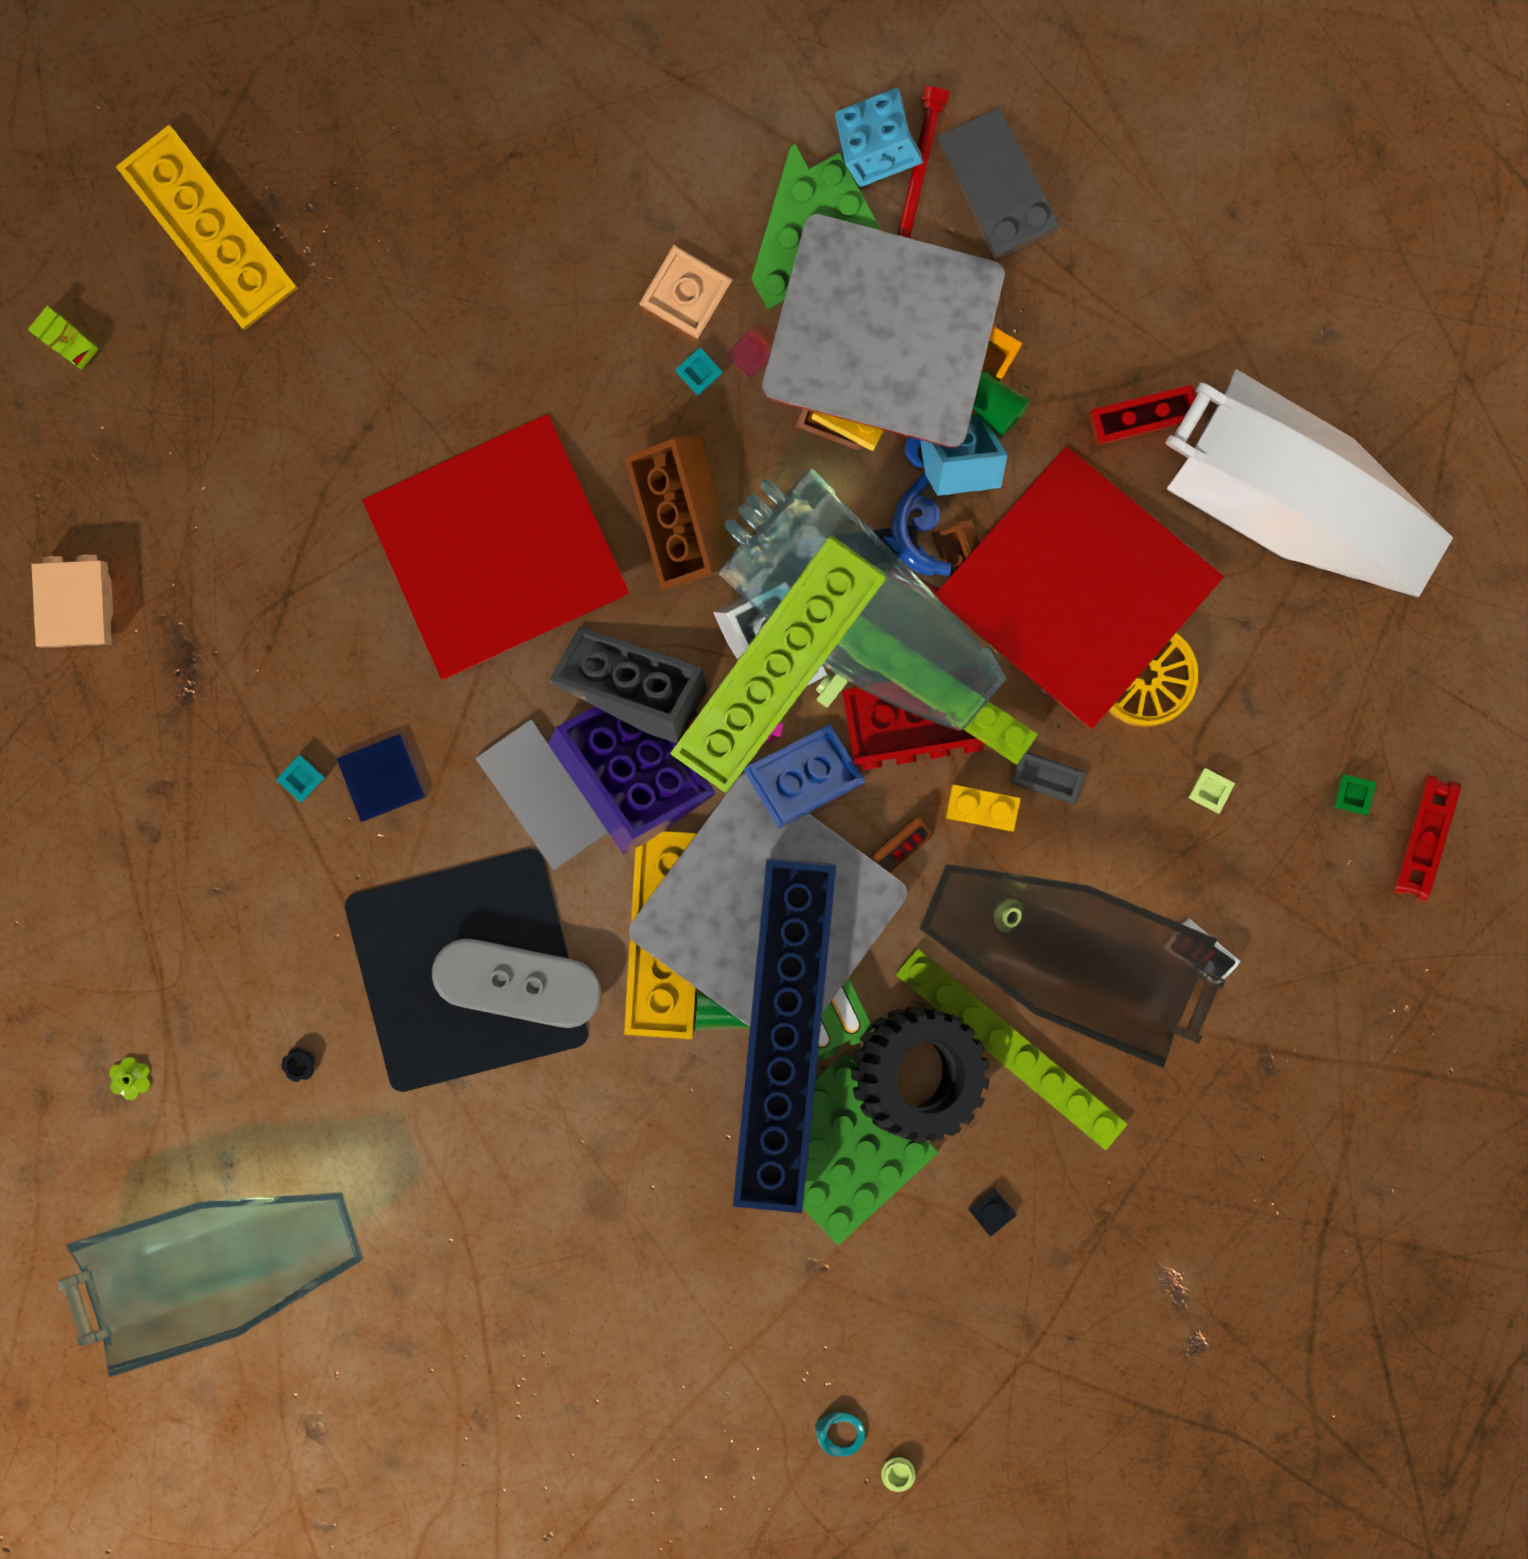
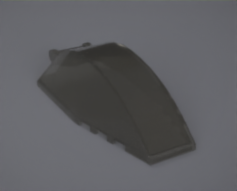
M945 864L919 927L920 930L1033 1014L1162 1068L1165 1067L1174 1034L1195 1043H1200L1202 1035L1199 1034L1218 988H1223L1226 981L1223 978L1201 970L1218 939L1084 884ZM1016 907L1021 911L1022 917L1017 926L1010 928L1003 923L1002 916L1007 908ZM1016 911L1008 915L1007 920L1009 924H1013L1018 920ZM1200 978L1206 981L1187 1028H1183L1178 1024L1196 981Z

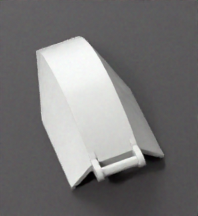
M1237 369L1233 372L1225 394L1220 393L1205 383H1199L1196 389L1198 395L1174 436L1169 435L1165 442L1172 449L1188 457L1166 489L1284 559L1308 564L1315 568L1332 571L1349 578L1373 583L1377 586L1411 596H1420L1453 537L1354 438ZM1211 400L1218 406L1196 444L1192 447L1186 441Z

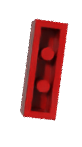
M1193 385L1092 409L1088 413L1095 446L1098 447L1180 426L1196 398Z

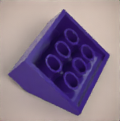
M593 707L556 727L548 742L549 747L623 855L651 840L716 793L705 778L670 754L676 743L648 734L597 707Z

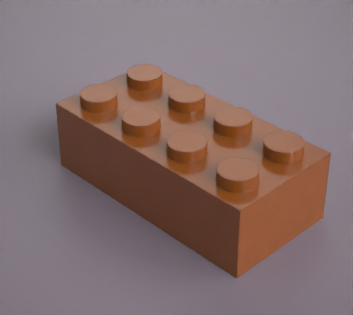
M701 435L673 438L624 457L661 590L688 585L738 568Z

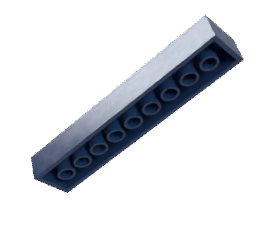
M766 857L733 1191V1207L802 1213L836 876V864Z

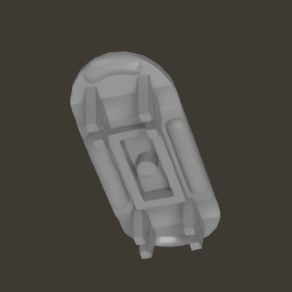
M464 938L453 941L443 947L436 956L432 966L434 987L443 999L459 1007L556 1027L573 1028L589 1021L596 1013L601 1001V987L592 969L580 961Z

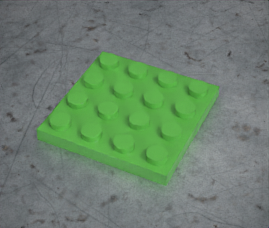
M846 1052L815 1079L803 1209L838 1246L938 1154V1151L928 1140H925V1142L912 1141L889 1134L888 1131L879 1129L872 1124L873 1118L866 1117L860 1109L861 1104L864 1102L854 1097L852 1089L858 1087L857 1081L851 1079V1069H856L857 1064Z

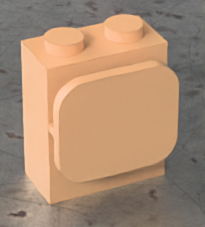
M97 555L76 556V562H63V557L55 556L42 557V564H31L36 647L56 648L112 645L111 620L113 617L112 582L108 575V563L97 561Z

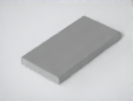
M532 719L475 758L553 870L608 833Z

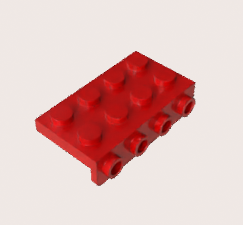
M978 667L947 672L948 675L983 697ZM893 682L842 690L854 765L861 764L862 770L883 767L882 761L895 759L896 765L916 762V755L929 753L930 759L951 756L950 749L963 747L964 753L984 750L985 743Z

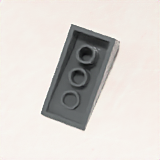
M1000 108L937 136L993 261H997L1057 232L1059 225Z
M579 626L549 679L551 684L648 734L674 743H678L707 691L703 667Z

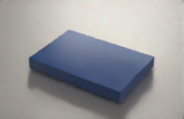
M831 724L748 765L743 770L779 829L851 792L866 782Z

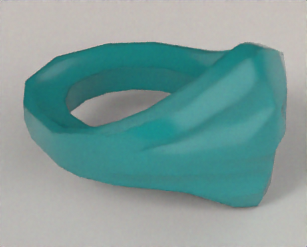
M833 1412L816 1422L815 1433L818 1443L826 1453L832 1456H850L856 1453L865 1442V1429L861 1421L850 1413ZM841 1421L853 1424L857 1431L854 1442L845 1447L833 1444L831 1439L827 1437V1431L831 1424H837Z

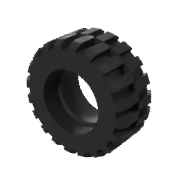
M907 1007L905 1010L896 1009L888 1012L889 1019L878 1018L872 1023L875 1030L873 1032L865 1031L860 1038V1041L864 1043L861 1050L855 1049L852 1058L858 1060L857 1068L851 1069V1079L857 1081L858 1087H854L852 1090L855 1099L864 1102L860 1106L863 1114L866 1117L873 1118L872 1124L879 1129L917 1142H925V1140L936 1142L943 1140L944 1134L953 1136L961 1131L959 1124L969 1125L975 1118V1115L972 1113L974 1108L981 1109L985 1100L981 1097L983 1088L988 1089L989 1079L984 1078V1070H989V1062L987 1058L981 1057L980 1053L985 1050L981 1040L972 1038L975 1035V1031L968 1024L961 1023V1019L952 1014L921 1007ZM921 1042H929L936 1048L942 1061L941 1083L936 1093L928 1101L919 1106H911L904 1101L899 1092L897 1084L898 1068L902 1058L910 1048Z

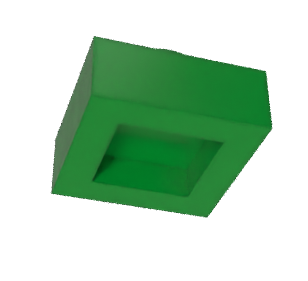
M1341 774L1332 807L1368 816L1376 782Z

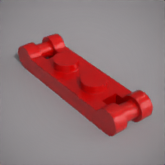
M1426 774L1400 868L1393 884L1394 893L1404 895L1406 892L1416 895L1418 900L1428 901L1460 794L1461 783L1451 780L1449 783L1438 780L1437 776ZM1434 794L1444 796L1442 806L1432 803ZM1412 870L1423 872L1420 882L1410 879Z

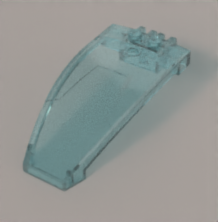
M813 469L806 471L786 494L771 481L764 479L760 483V487L776 505L771 509L760 497L750 494L746 500L753 509L745 504L738 508L742 518L754 528L750 534L734 520H727L724 524L725 528L741 545L717 573L761 615L768 619L831 534L887 574V578L822 665L866 692L901 709L958 731L964 730L1007 679L990 648H982L928 587L835 495L837 492Z

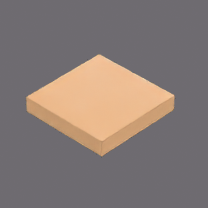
M673 245L639 305L699 340L732 284L733 279Z

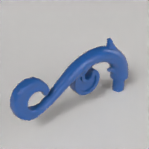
M908 437L904 445V453L913 466L922 468L924 467V462L918 454L921 441ZM924 472L900 498L892 517V537L884 536L883 540L895 550L904 564L913 571L927 576H932L933 574L949 576L951 563L935 559V556L927 555L921 545L917 549L911 542L908 534L907 523L912 510H917L920 513L919 518L914 517L911 520V524L918 531L927 532L933 529L939 521L940 512L937 504L930 498L920 496L930 483Z

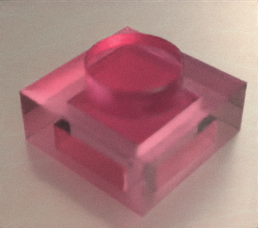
M750 330L726 356L751 380L768 363L771 351Z

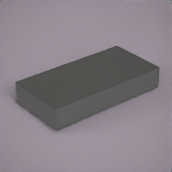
M1026 752L1019 764L1015 766L1010 783L1076 805L1086 772Z

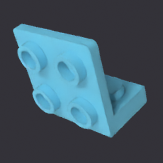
M898 88L866 99L835 113L844 161L859 187L923 163L921 152L909 133L902 97Z

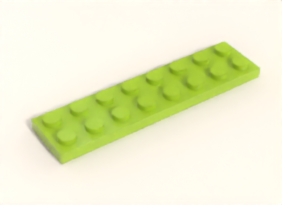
M830 534L684 732L679 742L673 747L670 754L727 793L884 583L887 574Z

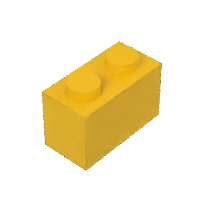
M951 784L944 818L1014 832L1021 798Z

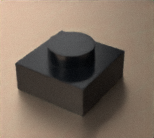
M995 1187L968 1208L990 1237L1017 1216Z

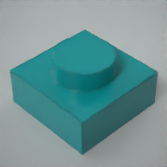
M701 347L675 369V372L698 397L723 375L721 369Z
M298 755L276 781L300 803H304L326 777L302 755Z

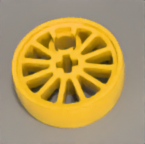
M1177 632L1170 639V645L1156 661L1153 659L1147 666L1148 671L1155 674L1154 678L1149 679L1148 685H1145L1144 679H1138L1137 677L1126 690L1129 692L1123 699L1111 707L1109 712L1117 719L1134 726H1158L1177 718L1190 705L1198 687V663L1190 645ZM1176 648L1182 656V661L1161 667V663ZM1181 666L1186 668V680L1164 675V672ZM1162 681L1183 685L1184 690L1181 697L1178 699L1162 685ZM1156 688L1173 702V706L1166 712L1162 711ZM1139 690L1140 696L1137 711L1133 714L1126 711L1123 706ZM1147 691L1151 695L1156 710L1155 716L1142 715Z

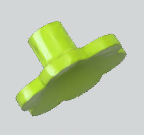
M133 1057L124 1058L120 1064L112 1066L109 1071L112 1079L110 1084L111 1091L114 1094H122L126 1100H135L139 1093H145L150 1088L151 1083L147 1078L150 1073L149 1067L145 1063H137ZM126 1077L129 1078V1083L126 1082V1080H125Z

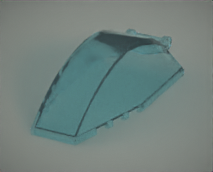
M342 1192L199 1201L66 1244L81 1272L58 1280L60 1289L65 1290L79 1334V1337L76 1338L78 1347L103 1340L107 1373L109 1377L240 1336L294 1301L304 1297L315 1288L359 1263L364 1258ZM85 1282L100 1330L92 1331L78 1287L80 1283Z

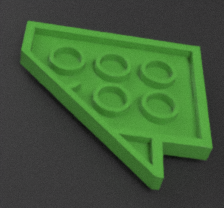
M796 144L790 146L752 275V282L768 311L782 304L785 300L804 224L808 217L820 214L882 231L840 153L809 169Z

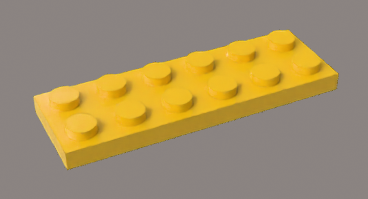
M170 124L116 166L244 331L298 289Z
M662 831L635 849L631 923L697 833ZM630 938L624 1035L693 1039L696 987Z

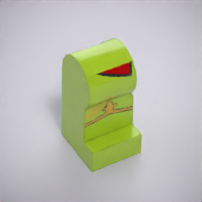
M49 306L44 308L28 328V331L81 370L86 367L99 350L94 343Z

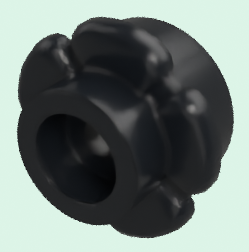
M294 1048L288 1052V1056L282 1059V1070L291 1081L307 1080L314 1073L313 1065L315 1064V1059L310 1052H304L302 1048ZM296 1062H301L302 1067L297 1068Z

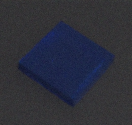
M402 734L336 758L361 822L426 798Z

